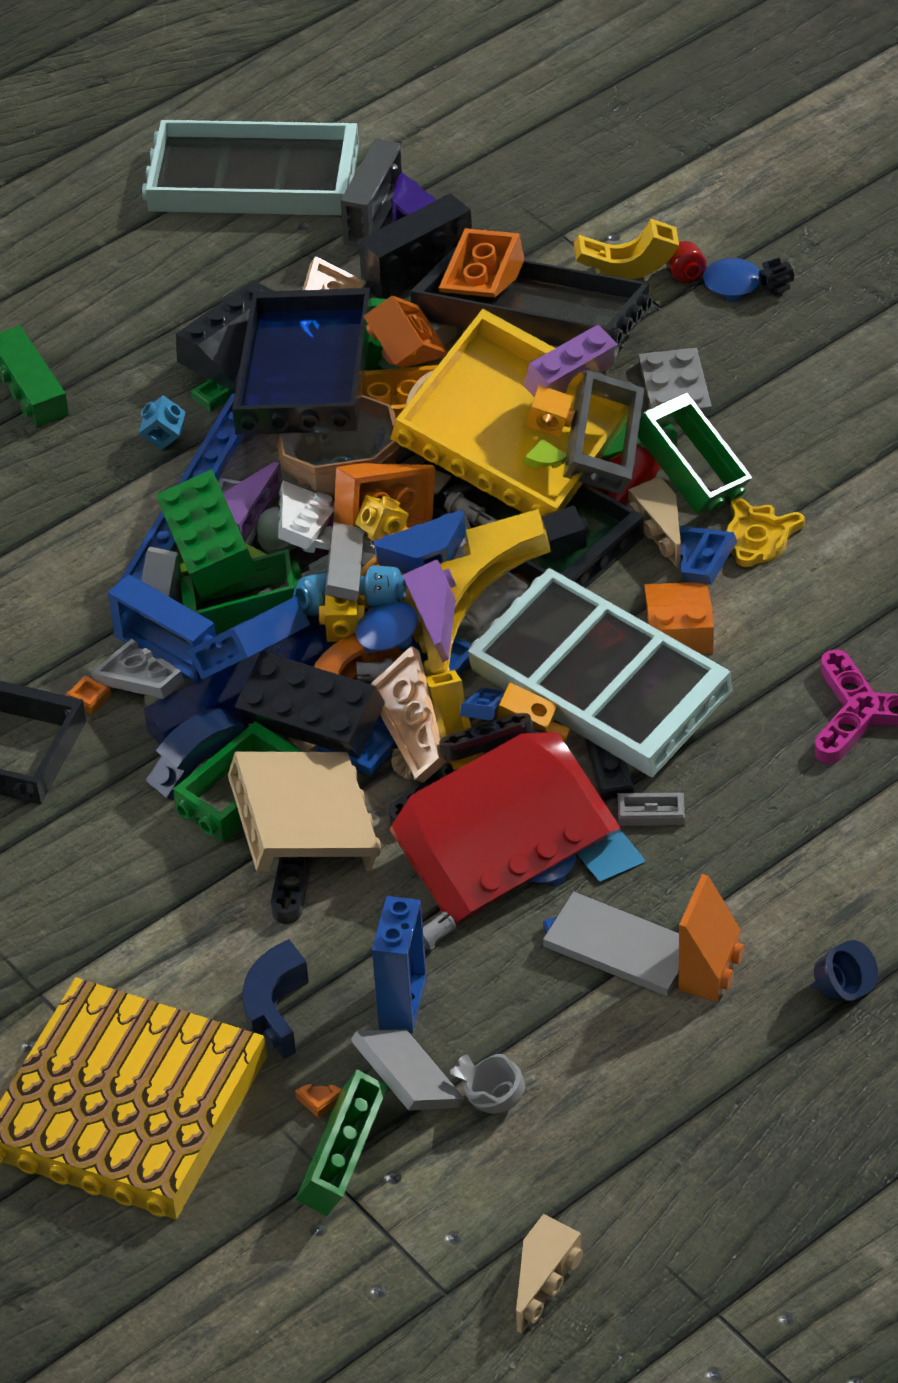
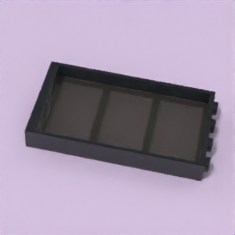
M456 247L411 290V303L419 305L430 322L467 329L479 312L484 309L548 345L558 347L596 325H599L619 347L624 337L630 334L631 329L636 323L640 322L641 317L646 312H649L652 305L649 283L524 260L516 280L495 298L439 292V286Z

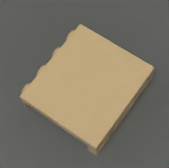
M348 752L234 753L228 778L256 872H269L274 857H362L366 871H371L375 858L380 855L381 843L380 839L375 837L372 815L367 812L364 791L359 788L357 770L355 766H352Z

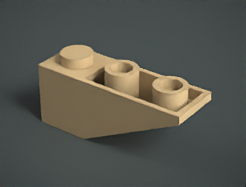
M660 476L628 489L629 503L626 506L644 516L645 535L649 539L652 538L664 557H668L676 567L680 566L681 542L677 499L674 491Z
M545 1214L540 1217L523 1240L516 1306L517 1332L521 1334L530 1322L534 1324L539 1319L545 1302L550 1296L554 1297L557 1295L562 1287L565 1275L570 1269L575 1270L583 1257L581 1233Z

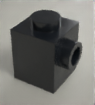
M575 506L541 516L551 550L549 554L552 559L587 547L586 534L590 533L589 525L584 515L579 516Z

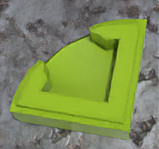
M541 439L525 456L523 463L533 468H538L539 466L557 468L565 463L567 455L544 439Z

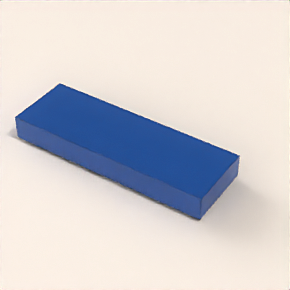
M481 687L461 704L460 716L493 720L497 716L498 707L505 690Z

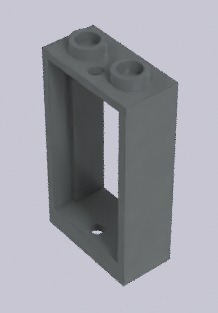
M374 139L342 196L340 202L344 245L359 247L358 240L382 229L393 209L392 198L398 175L403 173L401 143Z
M586 371L576 389L573 409L575 413L570 428L563 477L571 479L574 475L583 472L578 482L618 494L624 491L632 479L644 395L643 387L636 386L628 381L607 377L599 372ZM591 394L629 406L621 465L582 454Z

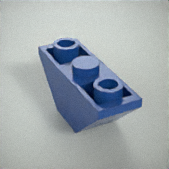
M459 510L451 514H445L440 518L414 525L407 530L393 535H386L379 540L373 541L378 565L397 567L401 572L408 573L434 560H438L439 563L453 560L466 536L463 511Z

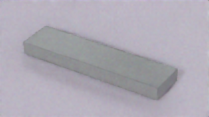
M333 522L325 589L326 595L357 601L364 530L360 527Z

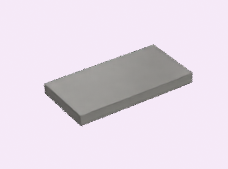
M574 891L543 938V947L664 996L669 995L679 978V933Z

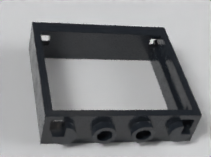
M0 681V712L61 726L34 776L0 769V795L16 798L24 802L41 804L87 722L83 699Z

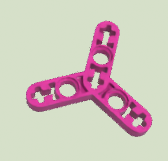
M834 649L822 655L821 674L844 707L817 735L814 755L820 762L833 764L840 761L872 725L898 726V714L892 713L889 710L892 707L898 706V694L874 692L846 652ZM841 666V673L839 674V669L837 667ZM845 683H853L856 684L858 688L855 690H846L842 687V685H844ZM851 724L856 729L853 731H843L839 726Z

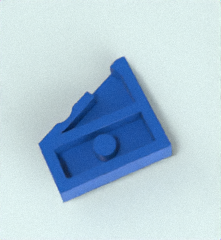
M681 526V573L684 581L712 584L737 542L735 533Z

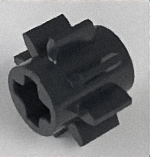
M780 257L762 263L764 269L759 271L758 277L765 291L772 290V294L775 295L790 289L789 283L794 281V272L789 262L784 261L781 263Z

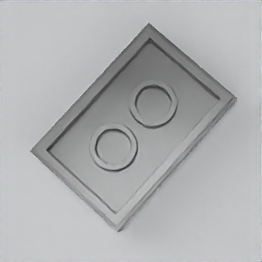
M407 1029L356 1031L351 1041L408 1110L459 1108L465 1099Z

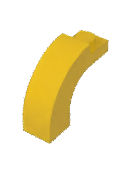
M650 219L643 232L636 239L625 244H606L582 235H578L574 241L576 262L588 267H595L597 274L629 280L638 279L655 272L670 260L679 247L676 227L654 219Z
M452 670L425 676L441 739L447 735L471 728L469 717L460 716L461 704L465 702L462 680L457 672ZM484 752L456 761H447L445 764H450L453 770L459 769L484 755Z

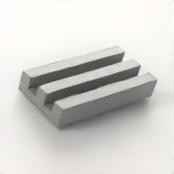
M618 793V825H685L684 793ZM658 805H678V806H658Z

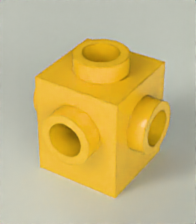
M365 495L355 525L368 533V539L376 541L386 535L401 532L406 526L409 514L399 508L400 502L392 498L382 496V499Z
M326 595L325 605L319 606L320 625H326L327 642H338L356 633L358 622L364 617L365 605H359L358 597L357 601Z

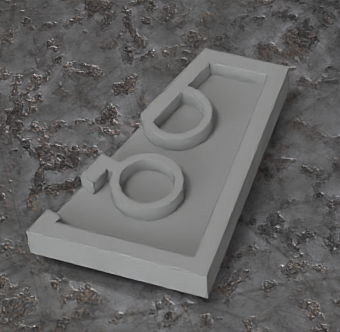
M132 638L91 672L94 680L111 688L161 699L170 696L184 682L179 669L162 658H154L150 650L139 648L138 643Z

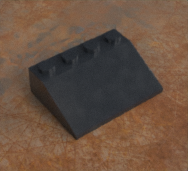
M253 280L177 332V362L235 392L253 292L274 290ZM292 324L262 325L258 350L303 348L288 341ZM295 359L256 360L252 386H259Z

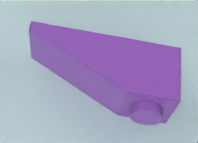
M278 462L269 464L223 493L244 542L256 526L260 514L267 510L281 488L282 476L280 463Z
M434 560L402 576L443 663L449 659L456 602L451 588L455 587L456 583L449 568L443 571L438 560Z

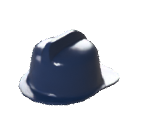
M857 940L846 941L831 948L815 963V981L810 985V988L819 989L824 997L829 1000L844 999L846 1001H853L875 988L878 981L876 959L871 950L862 942Z

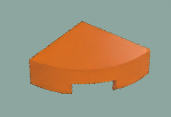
M308 1084L295 1090L296 1099L318 1119L334 1108L341 1092V1088L335 1085L312 1087V1084Z

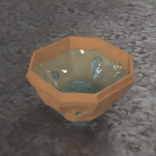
M351 394L302 401L298 404L350 402ZM362 395L357 431L275 434L282 468L289 477L298 481L299 487L313 493L322 492L328 494L335 501L336 467L360 463H396L402 451V446L390 439L396 420L395 413L391 409V405Z

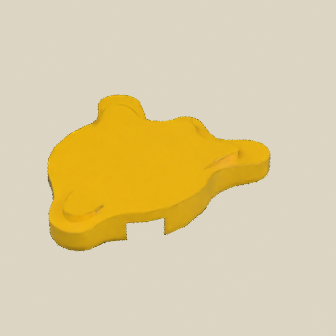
M737 498L731 502L730 511L733 515V520L728 525L726 531L734 532L737 539L731 551L736 563L742 567H752L756 564L778 558L786 549L789 537L805 526V517L799 512L775 516V508L772 505L751 506L744 499Z

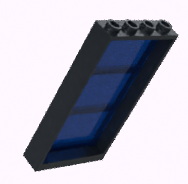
M370 288L253 292L232 407L235 435L357 431L370 337L365 327L368 323L364 318V315L372 310Z

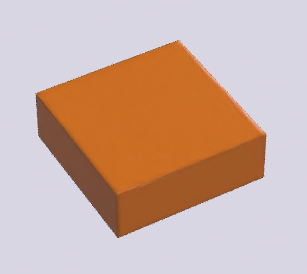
M85 675L65 696L83 699L85 712L92 715L111 696L110 687Z

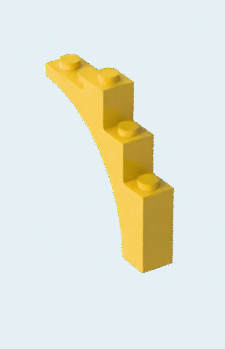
M539 509L467 529L468 543L463 544L466 556L439 563L443 571L449 568L456 583V586L451 588L456 602L449 659L442 663L413 599L403 600V602L411 605L417 613L418 623L412 635L415 642H419L422 653H427L428 660L423 661L427 676L450 671L449 664L452 644L459 625L471 605L486 588L506 572L520 564L551 552Z

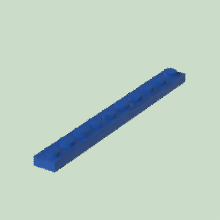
M231 394L178 484L211 469L218 481L244 435H235L232 412L235 394ZM250 397L248 406L260 405V400ZM162 510L119 582L128 574L141 581L149 546L174 552L177 550V544Z

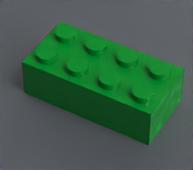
M212 469L155 494L201 599L258 573Z

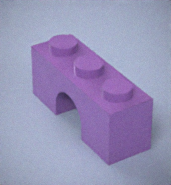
M596 325L531 362L523 386L533 397H535L538 385L566 393L569 383L580 372L583 375L587 370L602 373L610 368L618 344L599 325Z

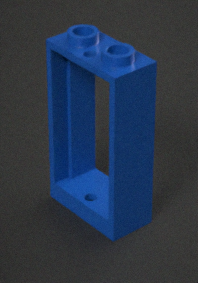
M130 574L108 591L115 637L125 643L132 638L138 643L139 648H147L152 652L154 658L164 659L179 669L183 677L197 685H200L208 678L201 679L187 650L216 636L215 626L212 621ZM144 617L150 619L151 621L157 623L158 625L162 626L163 628L169 630L170 632L176 634L177 636L181 637L182 639L188 641L190 644H188V643H186L185 641L179 639L178 637H176V636H174L173 634L167 632L166 630L160 628L159 626L155 625L154 623L148 621V620L145 619Z
M294 597L187 651L201 679H204L309 626L310 623L297 597Z
M386 896L372 947L379 1029H407L409 1033H413L427 980L421 900Z

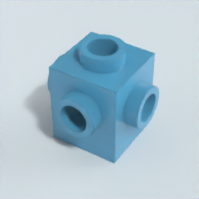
M162 395L155 402H149L143 408L138 434L162 450L183 432V421L186 411Z

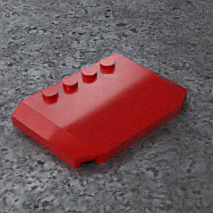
M547 732L520 734L411 795L389 830L440 910L448 913L446 919L451 916L457 926L481 912L485 906L589 846L592 848L615 835L621 828L559 733Z

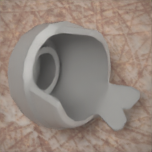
M278 507L265 510L257 520L258 541L261 548L268 554L289 549V552L297 547L278 538V523L280 520V508Z
M466 1054L459 1058L460 1066H455L450 1070L452 1076L463 1080L465 1084L464 1092L469 1102L476 1109L490 1114L504 1113L510 1110L520 1101L525 1091V1080L521 1070L504 1054L492 1055L477 1065H474Z

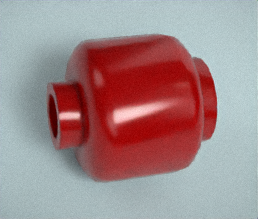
M680 241L679 247L666 263V267L678 282L692 283L703 276L707 267V261L695 243Z

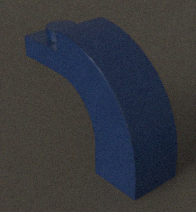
M210 709L190 717L176 727L156 751L162 756L146 781L163 796L174 800L173 789L190 776L204 759L218 753L250 725L234 712L225 709Z
M290 939L274 946L259 957L247 973L243 985V1004L248 1031L263 1035L267 1045L271 1049L276 1048L284 1059L296 1053L294 1032L278 1012L276 1006L285 995L309 983L307 962Z

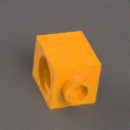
M538 385L525 426L560 438L563 427L570 428L575 410L570 409L573 396Z

